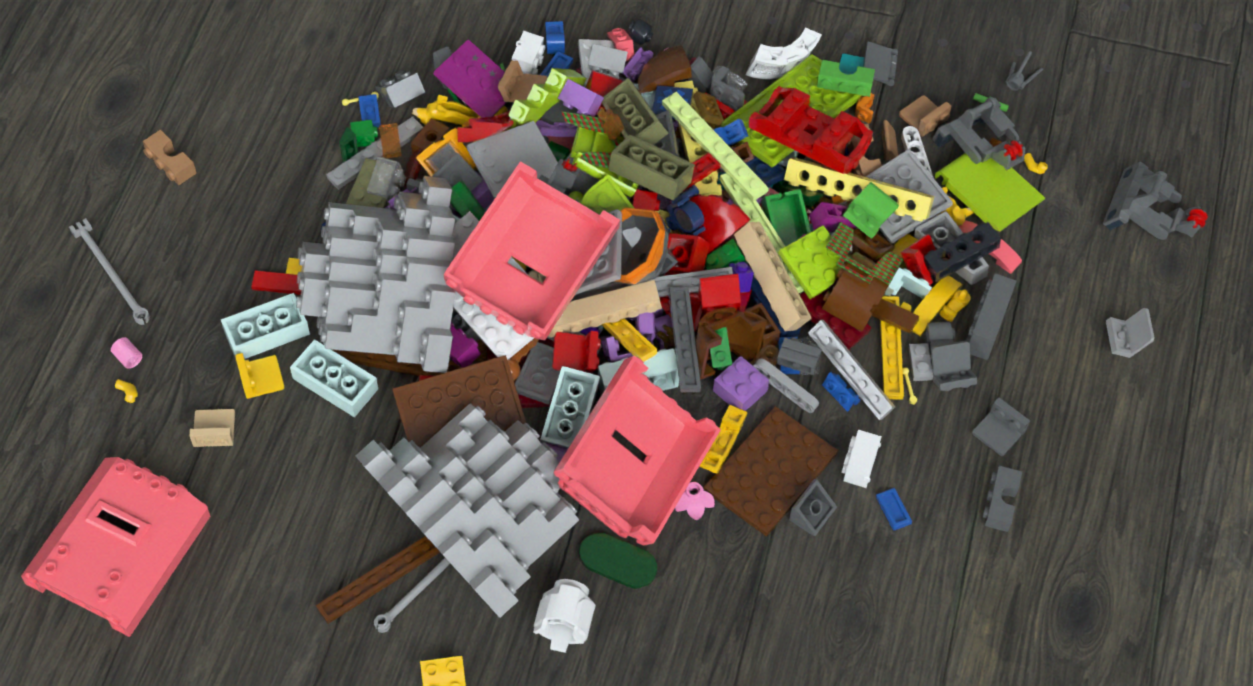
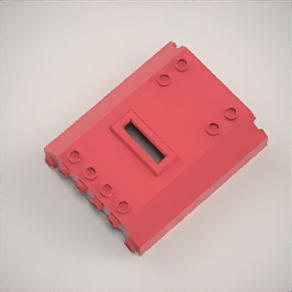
M520 161L445 271V283L458 292L466 303L477 305L486 315H494L497 317L496 320L503 325L509 324L516 333L546 340L619 229L620 219L604 210L600 215L539 180L537 178V171ZM512 256L546 276L543 283H540L507 262Z
M632 356L625 359L554 470V474L556 477H559L558 485L562 490L617 535L623 538L631 536L637 539L636 542L645 546L653 544L721 429L716 426L713 420L707 417L697 421L691 417L688 411L678 406L674 399L669 398L660 387L651 383L648 377L642 374L649 368L640 358ZM615 430L646 455L643 462L612 437Z
M119 457L105 458L21 577L26 585L41 593L47 589L107 619L113 629L130 637L211 517L208 506L188 492L187 488L183 485H175L162 475L158 477L148 468H140L129 459L123 460ZM104 510L138 527V530L133 535L97 516Z

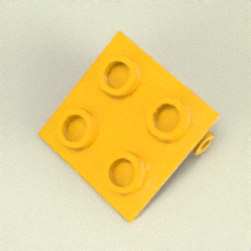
M462 656L420 661L423 686H466Z

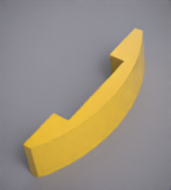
M949 275L941 279L913 312L919 316V321L912 331L921 336L926 330L927 323L932 322V319L948 300L954 296L955 292L960 290L963 284Z
M729 405L719 427L721 430L699 467L716 474L719 472L747 416L746 411Z

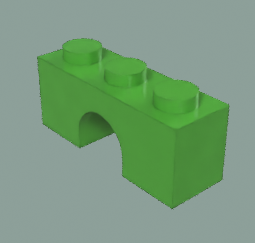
M822 60L818 77V88L870 97L875 69L857 66L855 73L844 74L839 70L840 63Z

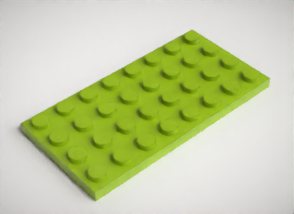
M811 54L726 118L720 127H725L737 119H742L748 136L737 143L748 142L752 154L773 168L794 150L749 128V118L754 112H759L765 106L778 86L782 88H796L810 95L809 106L833 118H836L841 111H846L863 95L818 88L817 84L822 60Z

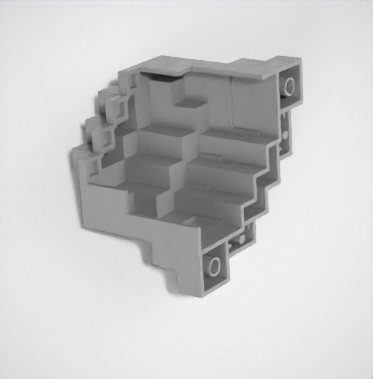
M424 176L423 182H420L419 193L421 194L399 192L398 197H395L394 200L395 209L329 202L328 208L324 209L326 225L322 226L321 230L323 244L303 242L302 248L298 249L299 265H302V269L297 274V283H299L301 296H297L296 308H299L300 315L318 316L317 328H319V335H321V342L324 343L325 349L390 354L396 356L397 362L421 364L423 371L447 373L453 338L450 324L456 293L444 280V273L453 261L455 241L452 237L455 217L449 208L452 188L447 179Z
M470 403L421 448L412 440L408 442L405 438L390 450L382 442L377 444L372 440L356 455L357 459L499 617H502L519 601L514 594L531 577L526 572L529 569L528 567L579 521L575 515L577 510L558 493V490L561 489L558 485L560 479L554 474V470L559 464L556 459L558 457L557 453L545 442L541 444L538 440L539 434L527 423L522 424L517 420L504 432L491 420L487 422L484 418L486 414L479 406L475 408Z

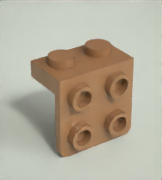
M512 60L498 84V89L504 102H515L516 99L527 100L533 85L545 84L548 77L544 75L523 74L519 62Z
M921 96L902 109L899 116L910 126L915 127L923 137L948 120L951 105L945 102L940 107H937L926 96Z

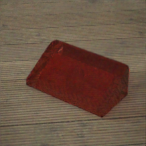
M418 149L410 157L400 184L402 187H407L409 178L416 180L422 165L416 157L423 152L422 149Z

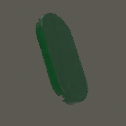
M605 533L592 534L581 543V561L585 568L633 589L648 586L656 577V560L652 554L644 549Z

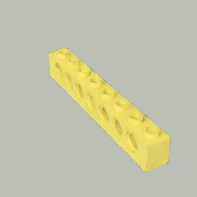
M693 81L674 83L675 87L693 89V96L698 91L697 87L694 88ZM692 97L691 107L700 116L695 100ZM678 122L686 161L693 163L707 154V152ZM717 170L694 184L699 189L701 196H709L711 194L722 195L721 185H717Z
M796 157L789 158L784 180L789 181V184L799 187V185H804L807 190H822L825 195L834 196L836 194L846 201H852V199L857 197L858 194L854 190L856 185L861 186L863 190L872 182L889 197L895 195L898 198L899 207L894 211V214L899 216L911 215L912 219L917 221L929 218L934 196L853 173L842 174L828 166ZM803 170L809 173L808 180L802 177ZM821 175L827 179L825 185L820 183L819 178ZM838 180L844 182L843 190L837 187ZM909 200L915 202V209L908 207L907 203Z

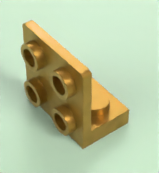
M696 91L693 98L701 118L712 129L719 128L724 119L715 97Z

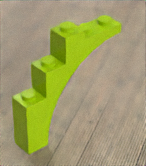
M552 68L546 83L534 84L527 100H515L508 114L511 117L510 119L513 120V125L505 131L532 121L536 123L547 110L560 101L558 97L567 79L583 86L587 78L571 69Z

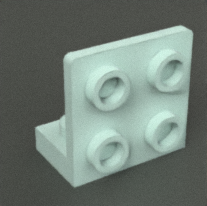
M899 268L883 296H891V294L895 296L902 286L924 299L932 287L924 279H917L912 276L913 274L909 270Z

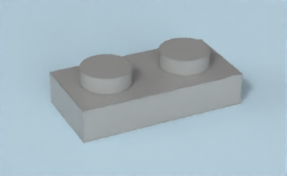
M928 343L909 344L908 350L913 381L932 380L933 372Z

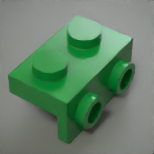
M731 239L707 255L705 266L707 270L727 268L731 263H747L737 242Z

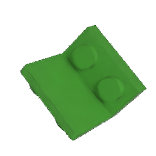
M870 182L848 205L843 216L872 239L880 226L899 207V204Z

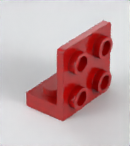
M926 234L900 253L907 270L912 272V276L917 279H924L931 285L933 282L930 277V271L924 262V256L929 251H935L936 249L931 236Z

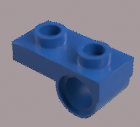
M563 21L545 22L547 54H556L558 51L565 53Z
M737 119L725 127L713 129L729 147L748 136L742 119Z

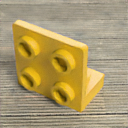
M243 353L235 355L247 399L285 388L276 355L250 362L249 359H244Z

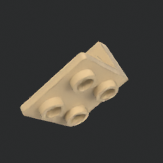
M196 410L194 429H190V439L193 447L233 446L235 410Z

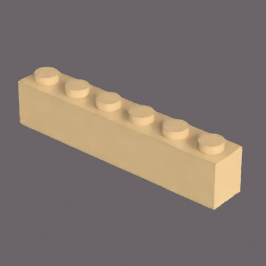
M748 222L734 234L737 245L743 251L745 259L751 266L754 277L760 283L764 295L768 298L771 309L777 315L781 327L785 331L797 330L812 317L760 222Z
M655 280L571 301L551 330L549 337H555L557 332H579L585 328L598 327L604 323H614L623 318H633L642 313H653L658 309H662Z

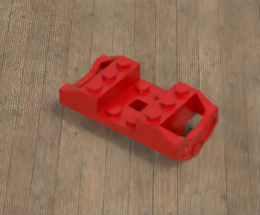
M778 86L765 106L759 112H754L750 116L749 128L842 174H848L857 167L872 141L873 131L869 130L858 118L844 111H841L836 118L826 115L810 107V95L796 88H782ZM855 135L861 138L858 146L849 156H844L846 144Z

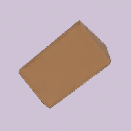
M884 120L881 130L885 160H893L898 156L896 134L890 123Z

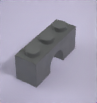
M999 466L997 472L992 473L990 483L993 484V488L989 489L986 498L987 501H990L989 507L985 506L983 518L986 519V527L1009 531L1015 506L1005 503L1002 496L1016 497L1022 471Z

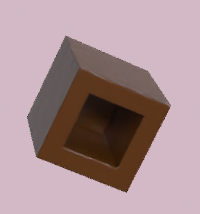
M748 142L736 143L730 146L744 163L754 159Z

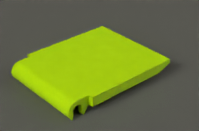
M577 127L570 155L573 158L572 165L577 162L576 167L598 180L609 174L623 194L631 198L639 184L608 170L609 168L591 165L581 157L582 153L586 152L612 153L615 146L610 135ZM617 136L619 143L624 141L623 137Z
M964 153L935 174V179L941 175L944 178L942 185H945L985 223L989 222L999 232L1045 200V197L1013 168L1006 171L1002 165L992 158L983 163L975 164Z

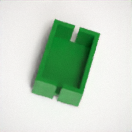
M801 189L785 192L782 195L779 193L765 196L761 200L764 214L785 247L797 241L804 233L806 235L811 233Z

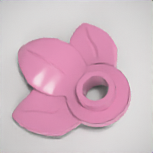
M691 482L681 496L675 510L677 512L687 510L691 518L699 520L703 516L705 507H714V498L710 493L704 491L699 483ZM696 491L697 494L693 495L690 492Z

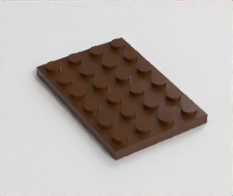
M506 355L392 389L407 441L410 442L412 440L419 448L470 403L475 408L479 406L485 412L484 418L487 422L491 420L504 432L517 420L522 424L526 423Z
M775 406L726 461L719 472L704 486L703 490L710 493L715 500L767 537L798 501L812 481L834 459L838 450Z

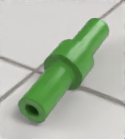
M975 93L973 100L981 103L988 99V97ZM999 102L1001 104L1000 109L1007 112L1009 105Z

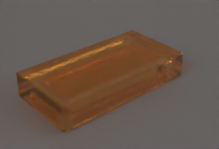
M397 123L379 125L383 158L402 156Z

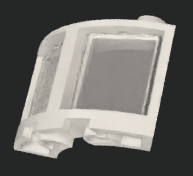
M805 28L800 37L789 46L770 47L761 44L750 62L746 75L765 80L781 78L810 55L822 34Z

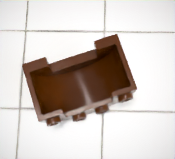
M857 251L854 254L848 255V257L871 270L876 265V262ZM847 261L844 262V265L866 278L868 277V273ZM841 267L836 276L839 278L832 292L828 290L823 298L825 304L822 309L862 332L889 285L875 276L869 284Z
M720 308L705 314L699 322L695 341L700 380L715 374V370L706 362L712 359L710 349L722 343V338L715 332L716 330L726 327L730 352L732 351L738 357L742 356L748 361L759 356L767 320L748 310H745V313L736 311V308Z

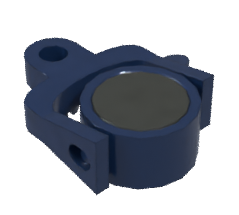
M692 185L691 189L679 195L674 201L671 200V204L667 206L670 214L666 218L667 226L671 230L678 229L682 235L696 236L706 230L704 226L699 228L704 224V216L701 209L694 202L688 201L693 195L699 194V189L695 185Z

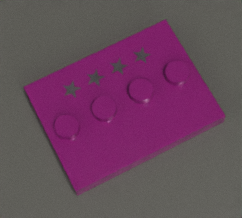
M469 39L433 73L480 117L494 116L507 103L504 102L498 89V84L505 72Z

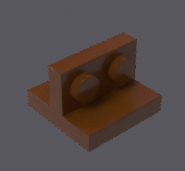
M860 229L853 231V251L851 254L857 251L877 263L884 255L890 251L893 252L895 248L894 245L878 233L871 239Z

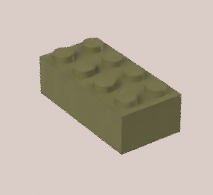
M629 78L604 96L602 104L625 138L632 135L654 145L668 134V131Z
M629 135L612 151L608 170L674 201L691 183L695 164Z
M365 158L346 204L386 208L390 205L388 201L395 197L402 181L401 167Z

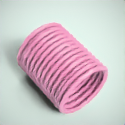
M126 337L118 339L111 347V352L127 369L135 367L142 359V353Z

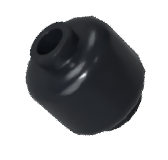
M641 19L633 20L627 30L631 39L639 45H643L645 41L649 43L653 36V33H651L652 26Z

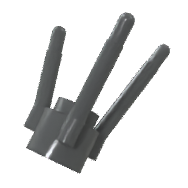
M1031 51L1028 52L1019 70L1015 73L1016 63H1012L1008 78L1005 81L1010 89L1017 91L1020 88L1023 90L1026 84L1043 71V68L1038 69L1024 81V76L1021 72L1032 54Z

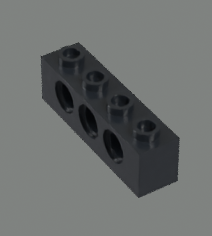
M989 222L983 225L979 224L972 231L961 234L952 242L948 241L939 249L929 251L924 256V262L930 271L931 277L937 282L1000 248L1001 238Z

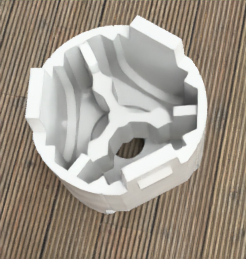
M560 579L555 582L554 588L543 594L537 611L533 633H539L545 638L550 639L551 650L566 653L569 644H583L587 640L595 609L594 602L588 597L589 589L578 581Z

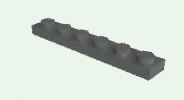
M669 287L668 293L680 392H700L701 383L689 287Z

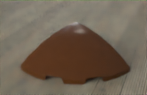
M678 45L661 51L645 64L638 80L640 93L655 91L657 86L675 87L674 81L692 78L691 66L683 47Z

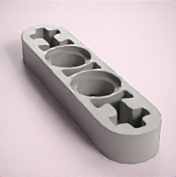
M760 358L753 365L754 368L769 379V384L806 412L813 413L819 406V402L814 396L765 359Z

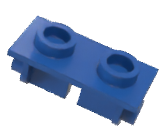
M832 372L828 374L822 386L848 412L853 404L857 405L860 402L859 395L851 388H846L847 384L840 378L839 374L836 375Z

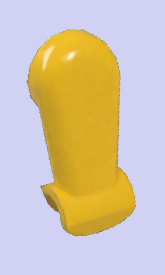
M967 290L956 291L949 303L943 306L939 313L943 319L952 322L957 313L968 305L971 297Z

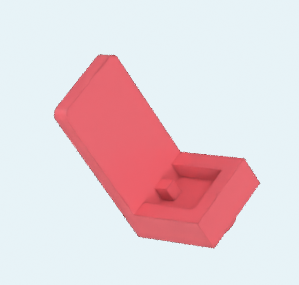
M615 28L608 32V37L614 43L615 49L628 52L626 61H630L634 55L631 37L621 28Z

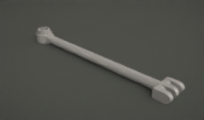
M87 219L82 220L84 226L80 222L75 223L78 228L77 230H75L73 225L69 226L75 238L83 237L133 310L135 322L144 325V321L141 318L144 317L147 323L150 318L147 309L137 304L88 233L92 230V227Z
M444 558L388 613L378 615L374 620L375 629H378V632L381 633L387 632L391 627L393 619L451 563ZM382 619L386 621L384 624H378Z

